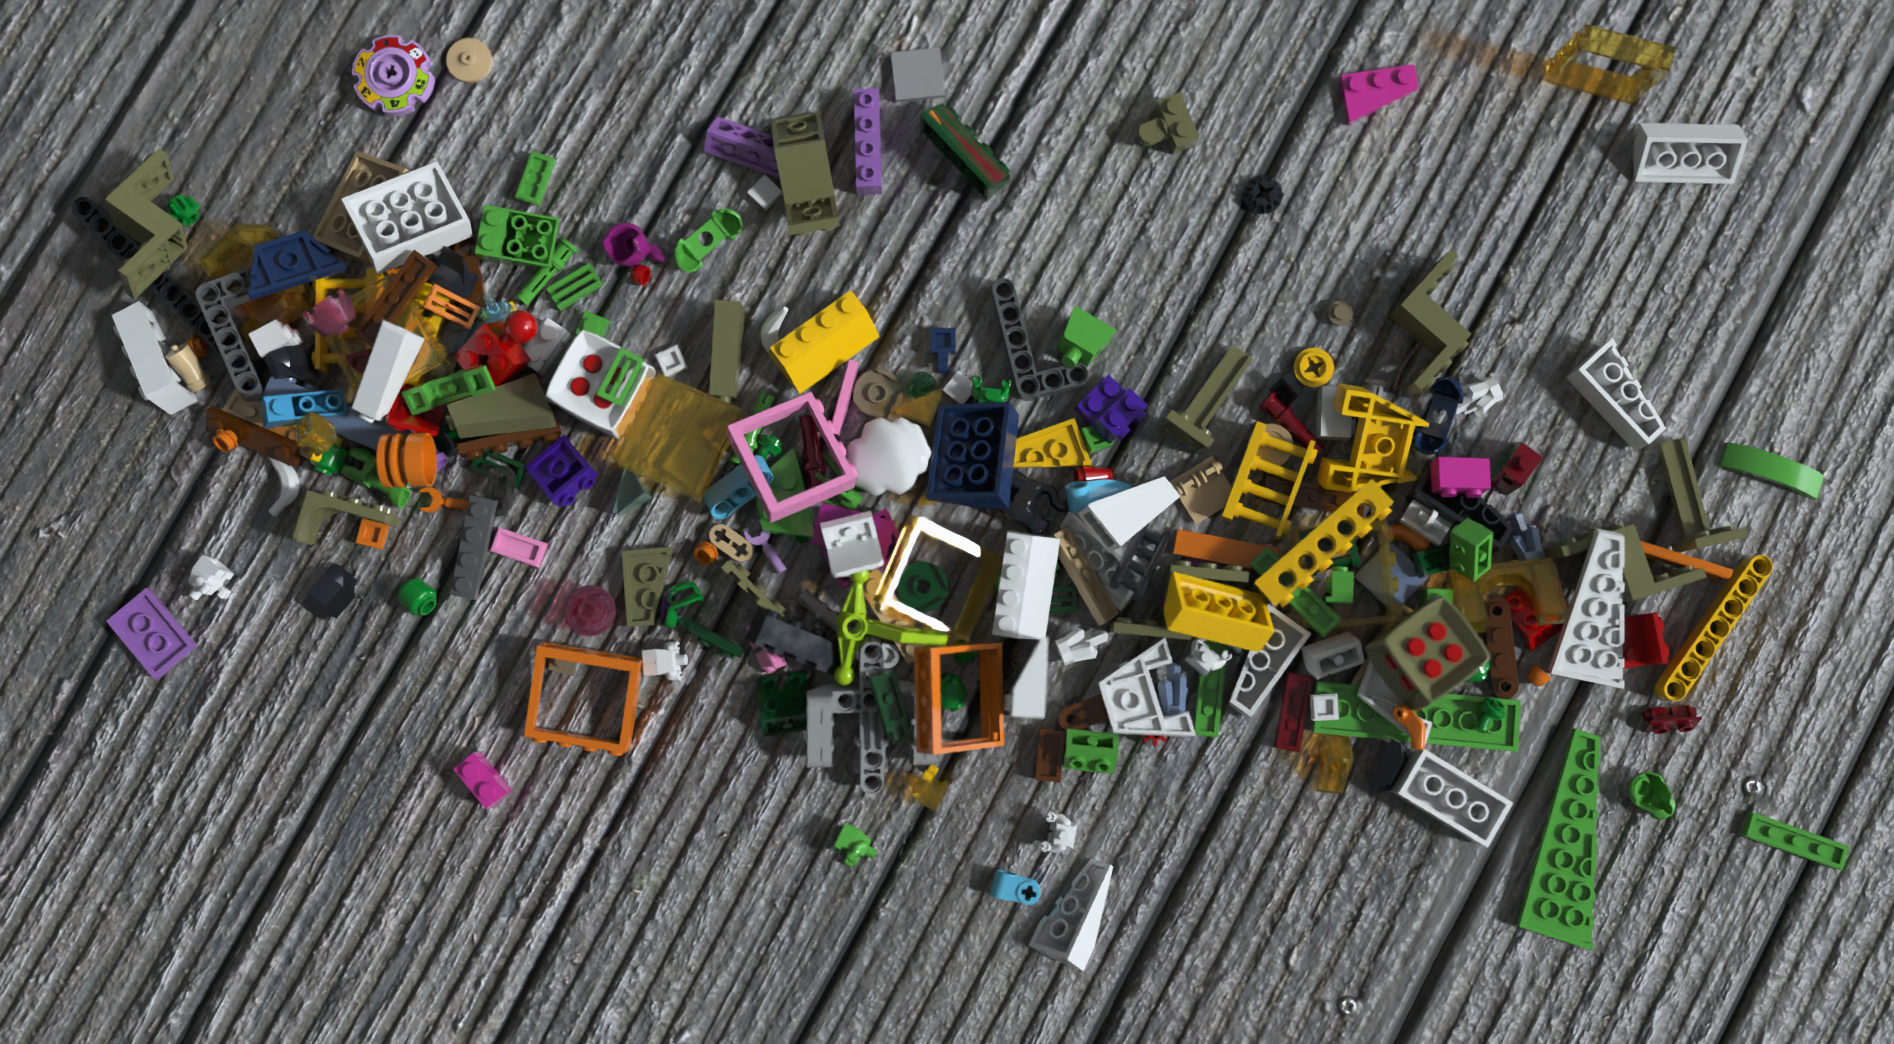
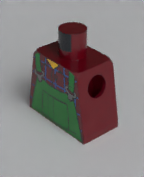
M1514 442L1491 473L1490 483L1505 495H1509L1524 485L1543 457L1526 444ZM1503 477L1509 478L1511 481L1508 482Z

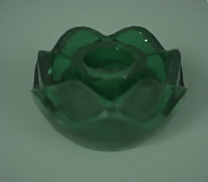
M914 373L906 383V392L914 399L929 397L936 390L937 381L929 373Z

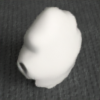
M876 418L866 423L862 437L854 439L847 447L848 463H853L858 474L855 487L863 489L872 496L881 495L885 491L901 495L912 490L916 486L918 476L928 471L929 460L932 456V450L921 427L910 423L904 418H897L892 422L884 418Z

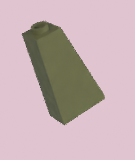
M715 300L709 395L712 399H715L716 403L730 404L731 400L737 401L746 312L742 303L737 301Z
M535 373L497 386L494 391L475 397L470 396L447 405L450 415L446 416L451 431L457 430L460 438L545 429L556 426L553 412L548 401L545 399V394Z

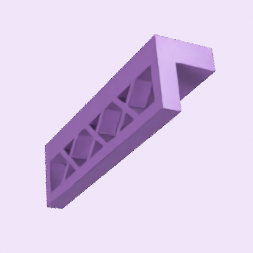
M720 117L715 118L706 133L704 152L780 178L774 147L766 146L767 144L774 146L772 135ZM718 127H722V128L727 129V130H729V131L720 130V129H718ZM743 136H747V137H750V138H752V139H746V138H743Z

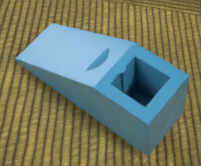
M343 389L266 396L260 402L264 429L292 426L348 414Z

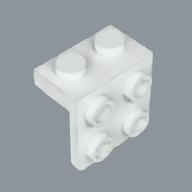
M871 511L820 523L833 577L848 576L864 570H873L884 564Z

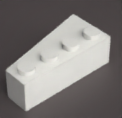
M1611 338L1593 351L1566 378L1630 447L1637 451L1649 445L1666 428L1650 400L1645 399L1640 390L1642 388L1640 383L1632 377L1627 368L1629 366L1624 356L1621 357L1615 348L1617 344Z

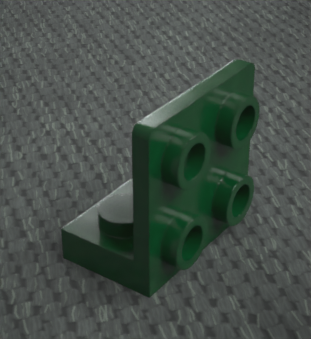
M807 671L758 677L759 715L764 737L806 731L807 691H809Z

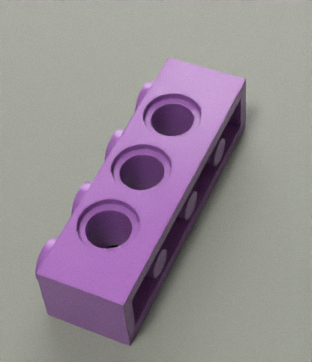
M879 88L854 89L857 195L882 194Z

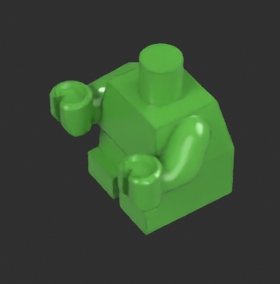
M847 823L842 826L832 846V850L836 852L840 850L846 852L847 856L844 864L850 868L857 864L859 858H862L864 855L873 859L877 853V849L869 846L871 840L859 829Z

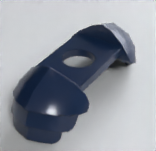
M1453 377L1437 378L1429 389V393L1434 395L1425 420L1429 423V427L1415 429V436L1413 437L1414 448L1424 455L1438 453L1449 442L1447 436L1457 407L1463 403L1464 398L1460 383ZM1438 409H1444L1448 415L1447 420L1442 424L1434 420V413Z

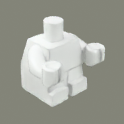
M202 555L193 566L188 583L194 587L189 595L193 599L198 600L202 594L212 595L215 591H218L217 596L225 600L231 591L223 586V582L226 579L230 580L234 573L218 559Z
M1196 637L1191 644V652L1184 661L1191 667H1194L1203 677L1210 670L1222 668L1227 660L1231 659L1232 654H1228L1227 650L1222 651L1219 656L1213 650H1209L1210 647L1203 642L1207 639Z
M679 641L666 642L663 649L642 650L644 676L665 674L668 680H681L682 676L680 674L682 672L680 665H687L688 657L686 654H679Z
M1048 811L1046 820L1050 822L1049 829L1052 832L1048 833L1047 841L1041 842L1042 847L1040 849L1043 852L1049 851L1053 853L1064 851L1066 848L1073 849L1077 823L1070 822L1063 814Z

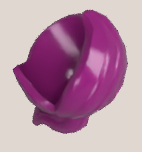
M628 222L612 226L602 241L606 254L617 265L633 266L640 263L645 257L652 261L665 262L667 259L658 246L648 244L641 228Z

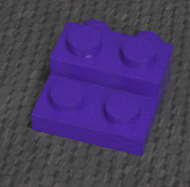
M1108 374L1074 410L1111 444L1116 438L1121 441L1130 431L1128 426L1132 422L1137 425L1146 415L1144 409L1148 405L1131 388L1125 391Z
M562 435L525 466L549 499L559 508L572 504L576 498L575 495L582 489L591 488L595 483V478L598 476L596 471L565 435Z

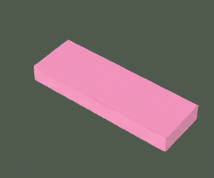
M853 360L847 362L832 419L835 429L834 436L837 438L841 436L859 368L858 362Z

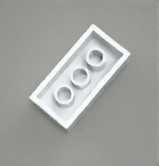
M1414 749L1390 791L1477 845L1487 848L1513 805V802L1427 750Z

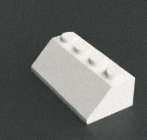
M1639 123L1633 144L1635 182L1734 184L1748 138L1739 125Z
M1015 531L1007 532L993 635L1038 640L1046 637L1060 538Z

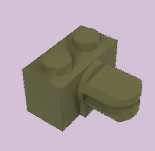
M1181 92L1158 100L1154 109L1157 117L1143 122L1138 129V140L1143 146L1150 147L1167 141L1172 155L1196 146L1200 138Z

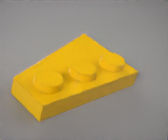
M1075 418L1017 438L1013 468L1092 466Z

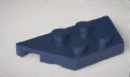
M305 230L255 245L253 253L254 262L251 268V284L248 290L250 300H255L346 271L347 265L343 260H338L333 256L330 250L323 244L316 242L314 237Z

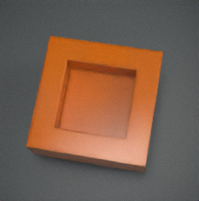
M362 518L356 543L383 550L390 525Z

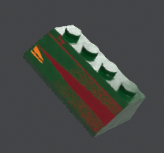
M941 103L920 114V130L986 201L992 198L1009 182L1010 170L1001 160L998 162L992 156L993 152L990 147L984 142L981 144L975 138L976 133L967 124L964 126L958 120L959 115L952 107L947 108Z

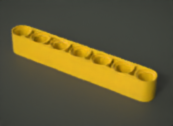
M1755 555L1746 557L1740 562L1731 578L1728 579L1657 681L1654 692L1660 700L1679 701L1686 696L1771 574L1773 563L1769 557ZM1754 561L1759 565L1758 573L1753 569ZM1740 582L1745 586L1744 593L1739 590ZM1726 602L1731 606L1729 614L1724 609ZM1712 622H1714V624L1717 627V631L1715 634H1713L1710 630V625ZM1698 642L1702 645V653L1700 655L1696 651ZM1684 663L1688 666V673L1686 675L1681 671ZM1669 684H1672L1674 688L1672 696L1667 692Z

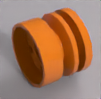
M400 433L395 435L383 434L380 437L377 447V470L383 487L394 488L396 486L404 488L407 482L412 487H431L434 484L437 471V456L431 434L410 433L407 439Z

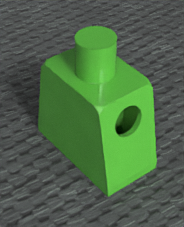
M1075 305L1066 322L1057 347L1059 352L1065 354L1061 360L1062 363L1068 368H1074L1077 362L1089 366L1108 346L1116 329Z

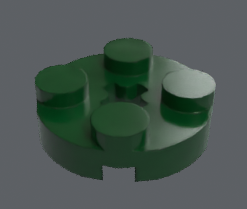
M925 561L914 562L908 565L901 573L898 581V594L902 602L916 612H929L938 608L946 598L948 580L943 570L937 565ZM919 580H922L924 583H930L926 594L922 591H916V587L919 586Z

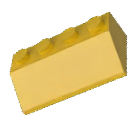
M850 290L769 348V356L800 395L880 336L867 310Z
M1177 572L1171 574L1163 611L1168 630L1256 652L1261 651L1275 632L1264 595Z

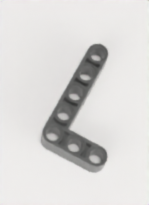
M252 266L203 283L196 290V298L240 397L247 402H254L260 399L263 394V388L228 309L251 301L248 290L251 284ZM232 287H241L237 292H229ZM209 295L216 296L212 301H204ZM218 317L226 318L222 323H214ZM235 339L234 344L230 346L223 345L226 340ZM238 361L245 362L244 366L241 368L233 367V365ZM246 384H255V387L252 390H243V387Z
M1007 278L998 279L992 287V299L1017 396L1021 400L1032 401L1082 388L1088 379L1089 372L1087 367L1081 363H1077L1074 368H1068L1064 365L1036 372L1015 286ZM1000 287H1006L1009 289L1010 294L1006 297H1001L997 294L996 290ZM1005 311H1013L1016 318L1013 321H1007L1003 318L1002 314ZM1014 334L1019 335L1022 338V343L1013 345L1009 342L1008 338ZM1023 358L1028 362V367L1026 369H1018L1015 366V361ZM1072 371H1080L1083 375V380L1079 382L1073 381L1070 373ZM1053 376L1058 379L1059 385L1051 388L1047 386L1045 379ZM1029 382L1034 386L1035 390L1030 394H1026L1021 390V385Z

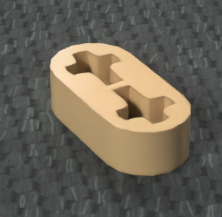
M718 524L710 530V541L738 562H746L752 558L754 550L752 544L724 524ZM726 530L725 535L731 540L729 544L723 540L716 542V531L722 532ZM736 543L742 547L746 544L748 554L737 557L738 551L732 545Z

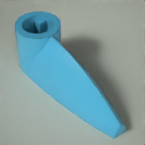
M1109 479L1071 482L1065 486L1069 512L1079 513L1092 502L1123 492L1132 487L1130 484Z

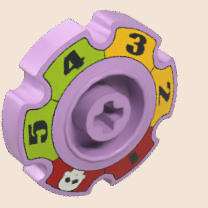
M387 35L372 40L373 47L370 50L362 48L353 64L352 75L359 80L354 85L357 95L370 109L377 111L379 108H382V111L387 116H402L414 112V104L418 101L425 103L434 87L435 77L431 72H428V69L433 66L431 59L419 44L413 40L404 44V40L399 35Z

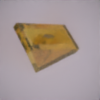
M939 388L895 408L896 417L904 418L911 423L930 429L942 399V391Z

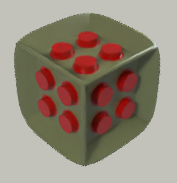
M1441 595L1428 600L1421 608L1400 619L1365 647L1366 653L1378 673L1401 702L1412 711L1424 709L1432 702L1447 695L1479 671L1490 660L1486 647L1455 606Z

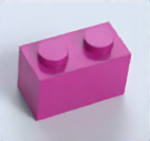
M1438 457L1430 463L1432 493H1441L1442 497L1466 494L1468 498H1477L1491 489L1489 458Z
M473 752L453 769L485 809L493 808L513 791L482 752Z

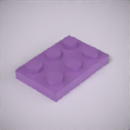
M145 588L106 621L155 680L160 679L198 647L151 588Z

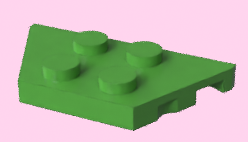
M793 448L769 468L773 475V481L769 487L777 503L807 491L798 452ZM757 495L755 496L762 530L765 533H783L786 536L796 537L798 535L812 539L815 525L811 506L770 523Z

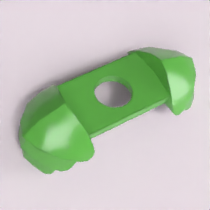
M730 209L713 211L710 214L711 217L685 240L681 238L674 248L675 265L688 273L695 272L698 268H701L703 263L700 259L726 237L734 240L736 235L741 233L743 223L740 215ZM705 231L710 232L712 235L711 243L706 246L699 243V235Z

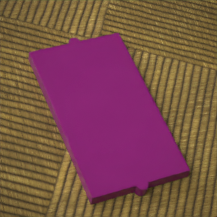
M821 503L818 518L814 521L815 530L811 544L827 548L820 523L860 514L861 512ZM872 515L883 562L885 563L889 545L893 543L891 536L895 521Z

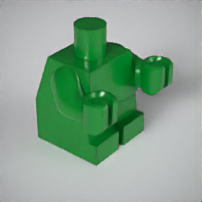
M973 376L971 394L976 403L1005 402L1008 399L1011 386L1010 380L1005 382V379L1001 381L1002 389L981 387L982 378L980 376L979 378Z

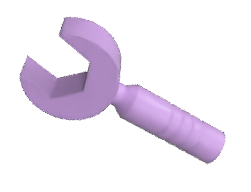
M762 530L761 536L752 538L746 531L744 532L747 541L752 545L763 546V552L777 574L786 570L772 545L767 542L771 533H765Z

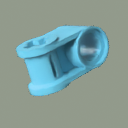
M996 869L990 896L1032 905L1040 898V886L1033 879ZM1028 885L1033 886V891L1036 892V894H1031L1030 898L1025 897V892L1022 891V889H1027Z

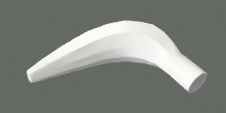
M782 307L772 313L762 326L760 333L761 341L768 353L769 348L779 341V329L788 312L787 307Z
M268 457L281 483L280 497L268 510L273 516L277 517L284 507L293 502L298 496L300 480L292 466Z

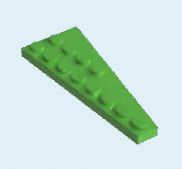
M1572 729L1516 926L1593 950L1592 929L1595 923L1593 918V901H1595L1594 873H1596L1597 836L1595 834L1596 819H1598L1596 803L1597 794H1599L1597 771L1600 765V736Z

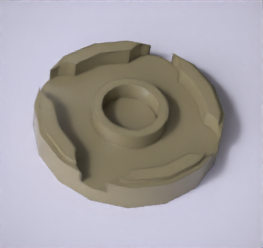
M883 369L867 371L861 374L855 382L853 388L854 403L858 410L866 417L885 419L893 415L900 407L903 398L902 386L898 378L890 371Z

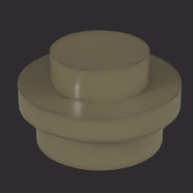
M1339 300L1329 306L1327 315L1333 324L1343 326L1352 319L1353 309L1349 303Z

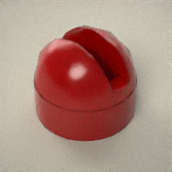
M639 264L633 266L629 273L631 280L638 285L645 286L650 279L651 268Z

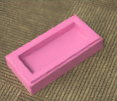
M498 527L490 551L539 568L548 544Z

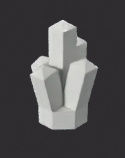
M1487 377L1481 381L1461 386L1464 396L1463 403L1458 405L1455 414L1462 413L1466 415L1474 410L1484 414L1494 403L1503 399V392L1499 383L1494 377Z
M1076 627L1065 637L1055 640L1057 650L1064 665L1096 658L1098 651L1094 646L1106 642L1108 633L1103 629L1096 632L1090 629L1084 632L1083 629Z

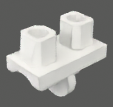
M1414 499L1410 502L1399 522L1437 547L1442 543L1444 536L1452 526L1451 523L1440 517L1437 511L1429 510Z

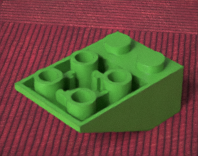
M484 205L475 254L482 261L504 265L551 268L560 218Z

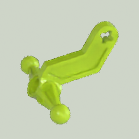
M869 570L849 575L853 583L836 620L841 666L835 670L834 677L838 684L849 685L853 681L854 671L851 668V664L866 633L901 643L935 646L947 645L948 634L944 632L905 628L875 619H866L863 583L869 578ZM856 619V626L851 630H847L849 621Z

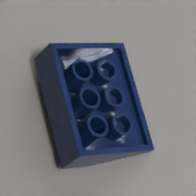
M1011 402L938 405L926 495L927 500L982 509L1009 508L1019 413Z

